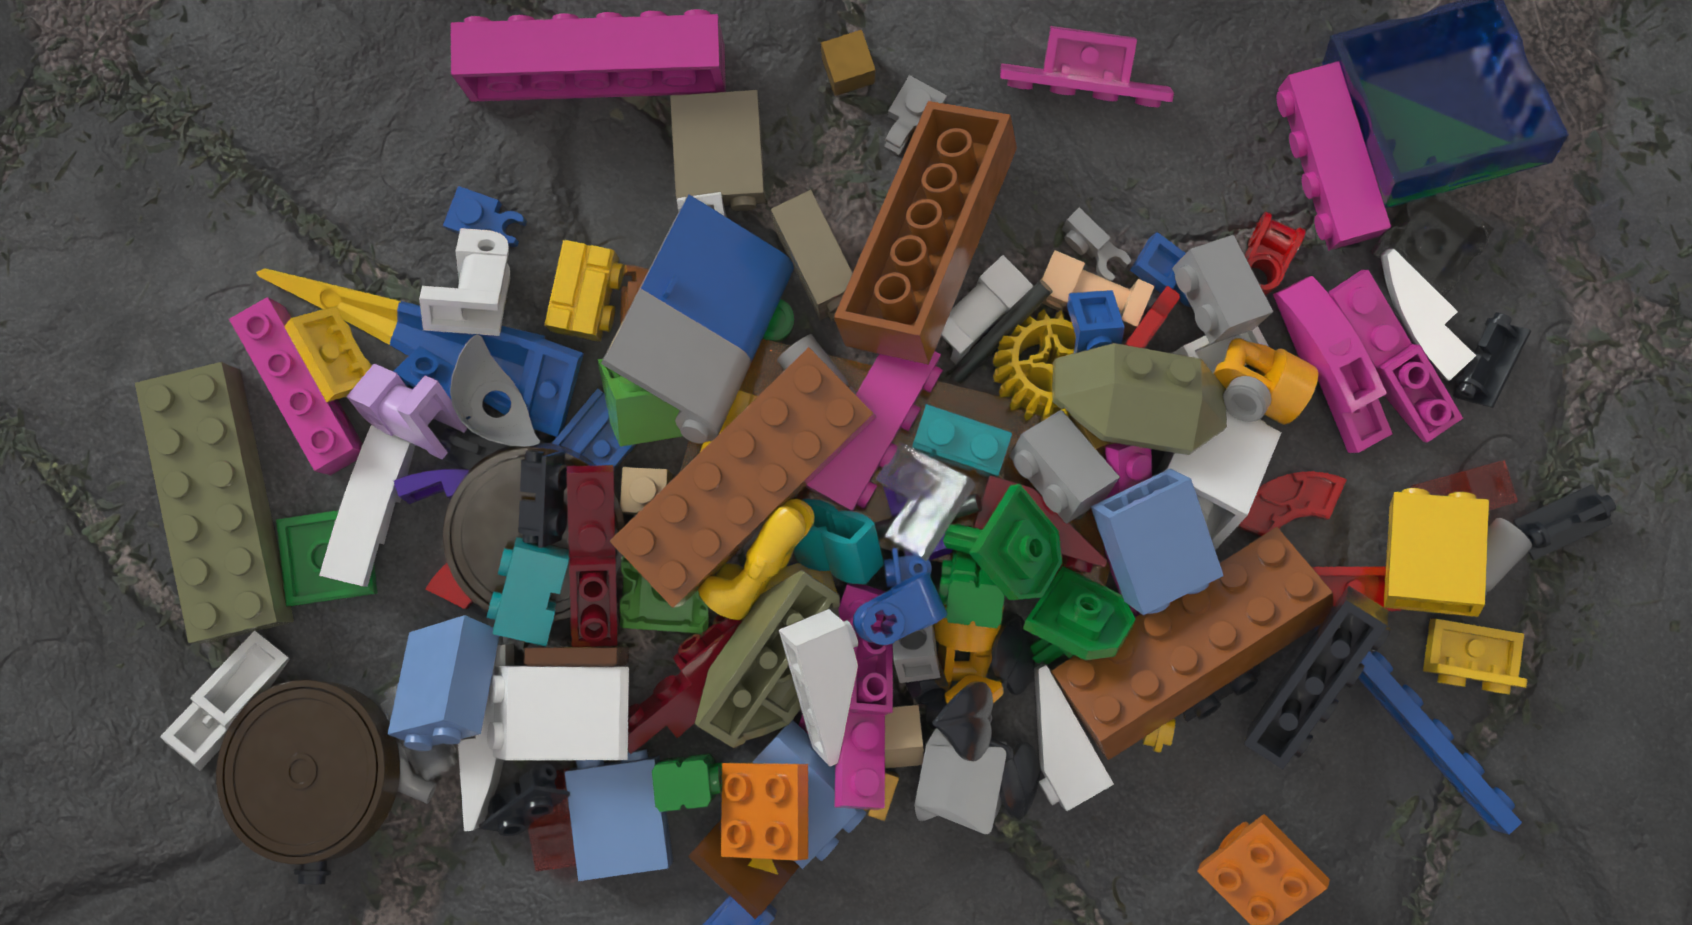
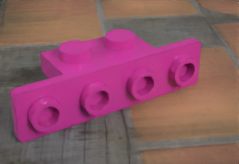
M1050 26L1043 69L1011 64H1001L1000 78L1008 79V86L1019 89H1033V83L1050 85V92L1062 95H1075L1076 89L1093 91V98L1105 101H1118L1119 95L1136 97V104L1148 107H1160L1161 101L1173 102L1174 97L1171 87L1130 81L1137 44L1135 37Z

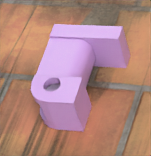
M373 364L346 396L371 425L390 436L395 435L426 449L429 454L440 459L445 457L447 451L428 427L431 420L435 419L462 432H465L467 429L457 416L451 399L439 382L427 376H424L414 389H410L397 373Z

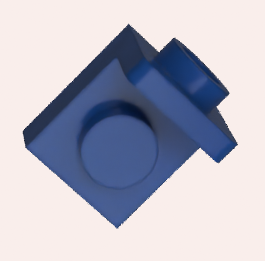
M1113 290L1069 293L1067 308L1076 335L1074 353L1113 343L1122 344L1125 327Z

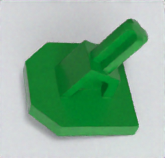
M1021 484L1010 485L983 530L960 524H950L945 529L944 545L949 549L969 553L1008 600L1042 598L1062 564L1059 530Z
M1063 566L1046 590L1044 596L1038 601L1027 617L1023 629L1040 637L1031 644L1030 649L1034 654L1032 659L1037 664L1041 662L1049 664L1062 654H1065L1068 658L1076 655L1084 660L1115 657L1132 630L1136 619L1129 605L1124 602L1121 594Z

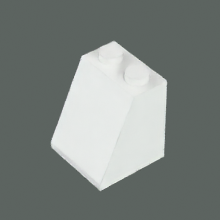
M1227 409V427L1223 432L1213 437L1190 455L1166 451L1153 475L1155 476L1171 468L1191 478L1215 550L1248 515L1282 433L1268 426L1261 419L1252 422L1237 419Z
M495 666V676H492L489 688V700L491 703H494V722L489 723L487 732L488 746L493 750V757L503 760H628L629 667Z

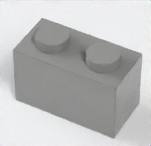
M1234 235L1190 249L1172 268L1175 273L1176 283L1179 289L1185 293L1195 313L1196 323L1204 331L1210 345L1254 330L1273 313Z
M1062 410L1022 433L1009 456L1013 460L1017 471L1023 477L1028 478L1040 492L1048 508L1057 513L1066 524L1089 510L1091 506L1103 501L1120 478Z

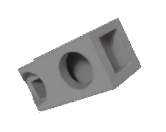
M933 625L915 631L893 643V661L899 683L940 678Z

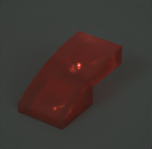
M1505 460L1410 486V488L1427 490L1430 493L1429 495L1448 496L1454 492L1472 493L1476 495V499L1489 500V510L1518 502Z
M569 769L556 770V789L567 791L565 771ZM568 798L556 805L551 813L539 817L528 828L536 872L576 866Z

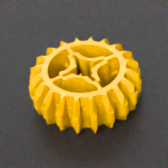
M1044 309L1038 313L1036 320L1029 316L1021 325H1017L1010 336L1003 335L1002 340L999 341L998 352L995 353L993 358V366L997 368L993 374L994 382L1002 384L999 389L1000 398L1013 397L1009 405L1011 411L1022 406L1026 409L1024 414L1026 421L1033 418L1034 414L1041 416L1040 420L1042 422L1060 410L1068 418L1071 416L1065 408L1061 409L1052 402L1053 362L1056 358L1074 354L1076 342L1072 322L1064 320L1062 309L1056 313L1054 319H1050ZM1039 344L1038 354L1030 355L1028 360L1019 361V355L1024 350Z

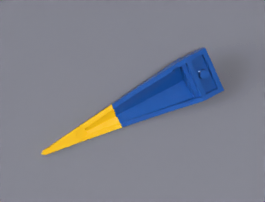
M266 268L256 272L260 278L322 309L336 306L343 320L408 356L418 346H421L455 366L466 343L473 336L477 335L423 330L421 308L419 305ZM506 326L501 327L500 336L480 335L491 356L511 378L521 393L533 429L557 437L564 429L584 353L548 341L543 335ZM492 391L483 399L485 403L504 415L511 408L510 398L502 391Z

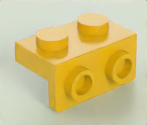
M1430 619L1423 671L1438 674V683L1465 687L1466 679L1482 681L1481 690L1510 695L1511 686L1523 688L1527 686V679L1519 677L1524 634L1440 619Z

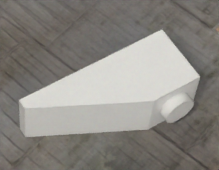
M828 609L779 630L812 748L829 766H833L839 761L858 668L853 649L858 646V640L850 622L847 620L843 622Z
M1041 664L1034 668L1039 764L1045 776L1044 779L1039 781V784L1051 805L1059 802L1061 807L1068 811L1111 787L1114 783L1047 665Z

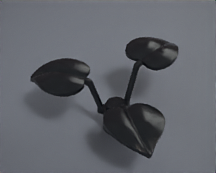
M1014 614V617L1005 622L995 637L991 652L992 666L995 675L999 678L998 682L1002 683L1003 691L1007 687L1013 695H1020L1027 688L1035 667V661L1032 659L1034 654L1030 649L1033 638L1030 632L1023 629L1025 621L1019 614ZM974 681L960 690L948 704L946 703L945 696H943L942 700L927 705L926 719L928 725L932 729L937 728L941 731L962 759L972 762L977 761L986 752L988 746L1002 747L1006 750L1007 755L999 794L1011 817L1014 820L1022 821L1037 793L1040 779L1039 759L1034 748L1028 743L1017 744L1013 751L1009 745L991 738L990 722L993 719L991 715L993 697L988 685L984 682Z

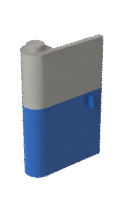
M688 194L601 364L679 409L680 411L675 422L681 434L687 440L699 444L713 441L720 433L793 273V262L780 250Z

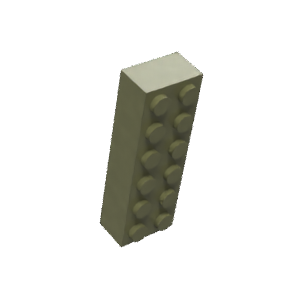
M219 362L136 382L135 387L188 643H210L251 633L254 630L259 631L294 622L291 607H286L281 558L241 370Z

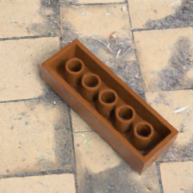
M932 101L927 102L834 315L845 346L927 365L930 364L1017 149L1011 115Z
M808 347L634 516L610 542L672 608L682 606L698 591L701 584L709 576H713L762 529L765 521L778 507L793 499L876 416Z
M1278 527L1222 561L1220 566L1224 576L1210 582L1205 590L1195 594H1186L1170 602V605L1163 611L1136 616L1132 630L1115 657L1084 660L1075 655L1051 671L1068 704L1107 760L1115 757L1324 621L1334 607L1333 592Z

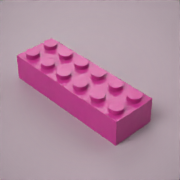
M701 9L688 10L684 15L667 16L661 11H646L641 13L640 17H623L619 13L603 12L597 14L596 18H579L573 14L563 13L556 14L552 19L535 20L527 15L510 16L508 21H491L486 17L472 16L465 18L464 22H451V75L471 102L726 92L725 44L718 14H710L709 11Z

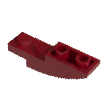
M613 465L567 466L572 647L617 646L615 547L610 542L615 536Z
M718 614L710 628L701 635L695 634L686 639L678 648V653L672 657L681 672L676 676L671 675L660 681L653 690L654 694L640 705L633 704L628 707V752L630 754L665 726L678 738L695 723L708 670L743 619H729Z

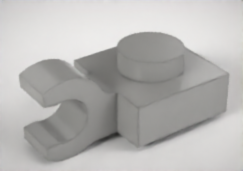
M909 75L888 110V117L896 122L885 139L886 144L884 148L899 156L913 131H915L927 102L945 103L947 95Z
M1080 207L1066 220L1062 228L1066 233L1064 236L1066 242L1078 254L1083 255L1086 252L1092 259L1096 258V272L1098 276L1111 282L1114 280L1115 276L1107 269V262L1110 260L1118 261L1124 268L1130 264L1131 259L1129 255L1115 247L1109 241L1111 237Z

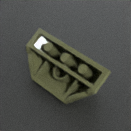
M1113 343L1059 357L1053 362L1052 402L1061 409L1065 408L1076 421L1102 441L1190 455L1213 437L1223 432L1227 427L1226 406L1223 399L1225 387L1200 358Z
M803 570L762 593L708 670L695 721L697 727L735 748L744 744L746 740L766 735L789 725L801 706L779 630L828 609L839 617V595Z

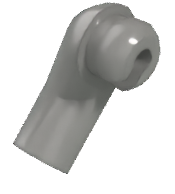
M397 743L400 755V779L397 791L428 804L434 795L437 783L414 774L408 764L412 757L411 749L405 747L403 743Z

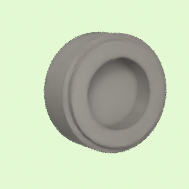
M1240 376L1230 382L1223 394V399L1227 411L1232 416L1242 421L1252 422L1264 416L1271 404V393L1260 380L1250 376Z

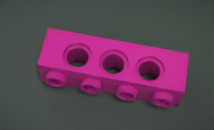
M266 297L229 320L313 470L331 476L357 461L363 443L338 399L330 402L325 401L284 327L291 319L286 307Z

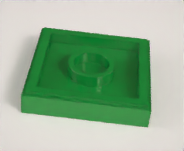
M339 510L276 519L286 607L378 594L374 565L368 587L319 576Z

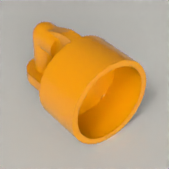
M1235 338L1229 343L1224 362L1219 363L1214 372V375L1226 389L1233 379L1240 376L1254 377L1263 382L1271 393V404L1264 415L1282 425L1292 422L1300 415L1310 401L1318 381V370L1314 365L1284 349L1274 350L1266 345L1248 342L1242 338ZM1245 363L1257 369V371L1254 372L1245 367Z
M943 618L933 624L935 639L939 643L938 659L949 687L952 681H961L968 674H975L986 678L988 668L992 662L991 652L993 643L1001 625L996 629L976 626L974 621L970 625L948 623L947 618ZM955 650L970 652L969 661H954Z

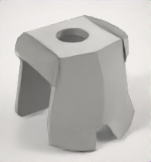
M936 728L930 739L925 743L926 748L916 800L914 802L918 821H925L941 816L982 834H989L992 831L994 820L1002 805L999 792L1006 761V750L1002 747L988 746L986 752L979 760L974 762L966 761L956 753L947 737Z

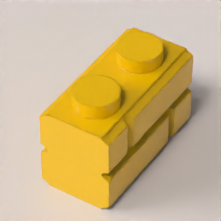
M563 240L544 324L550 331L594 341H601L603 331H611L615 307L609 305L612 289L619 290L621 287L624 264L618 263L619 257L614 250Z

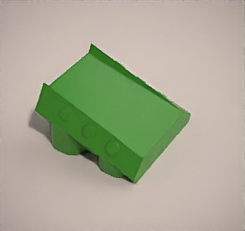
M624 556L622 557L621 572L624 575L622 598L620 600V626L622 628L702 634L708 629L709 607L703 602L698 591L682 606L672 608Z

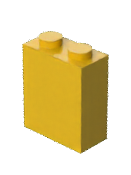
M1408 488L1402 490V492H1394L1389 507L1384 608L1478 617L1485 605L1489 500L1476 499V495L1467 492H1454L1448 496L1429 495L1430 493L1427 490L1419 488Z

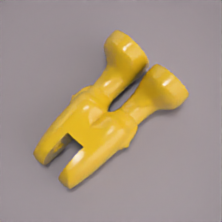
M800 499L788 500L784 505L778 507L765 521L756 540L748 549L744 568L738 564L727 563L717 572L716 576H709L701 584L698 592L703 602L719 615L735 620L744 619L759 596L764 593L771 578L780 569L787 566L796 545L811 529L815 517L813 509Z

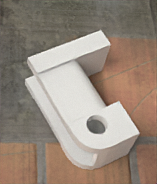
M460 229L456 247L458 288L422 286L419 300L423 330L500 336L511 279L510 267L507 264L509 255L508 241L503 235L490 230Z
M1004 255L979 277L977 285L950 312L941 336L954 348L950 359L956 365L969 353L970 348L997 324L1033 287Z

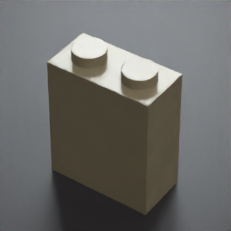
M749 90L670 96L676 199L687 197L688 194L696 196L721 192L724 206L730 205L731 209L735 211L753 210L757 207L756 204L766 203L758 91Z
M809 190L770 210L774 229L787 256L793 262L794 270L819 320L829 316L831 321H835L834 315L853 273L812 191Z

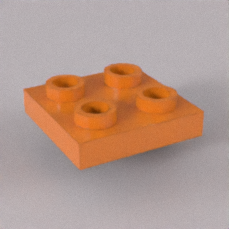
M722 763L721 857L795 861L808 859V764Z
M1265 814L1251 824L1243 822L1235 827L1221 842L1218 850L1200 863L1197 871L1250 925L1280 924L1328 889L1330 879Z

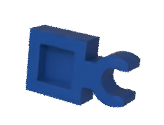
M458 186L443 227L457 234L460 233L461 228L498 232L507 239L508 246L518 247L519 241L513 236L506 235V228L511 223L526 226L527 221L521 214L515 211H506L499 214L502 205L499 200Z
M1156 232L1148 239L1130 271L1146 283L1155 286L1154 289L1160 293L1163 292L1166 286L1176 290L1180 294V302L1191 307L1185 293L1179 289L1175 273L1172 270L1174 265L1186 253Z

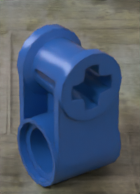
M922 572L896 584L891 590L863 603L854 614L853 626L855 632L863 640L874 642L875 644L888 645L915 631L937 623L945 618L948 613L929 573ZM875 614L885 615L886 620L881 623L882 632L871 629V625L876 622Z

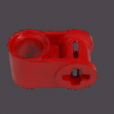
M1267 211L1264 212L1257 223L1245 253V258L1250 267L1262 270L1267 276V284H1259L1265 296L1271 293L1283 280L1286 270L1296 255L1306 233V230L1301 227L1295 230L1273 220L1272 214Z

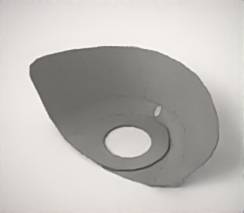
M478 334L473 336L460 353L451 380L450 395L452 405L460 421L473 433L490 441L521 447L539 444L540 440L534 433L526 404L518 388L491 356L483 338ZM502 391L508 395L511 401V408L505 416L494 418L485 413L482 403L485 395L489 392Z

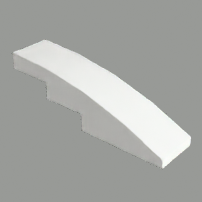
M373 425L370 426L348 482L319 576L368 587L379 543H385L395 502L400 503L401 501L393 480L408 475L415 444L395 435L390 436Z
M514 644L497 646L492 676H495V666H514ZM489 694L481 734L475 737L463 738L458 743L464 831H473L479 828L480 823L485 821L489 801L497 789L504 762L503 759L493 757V750L488 746V726L490 722H494V703L490 702Z

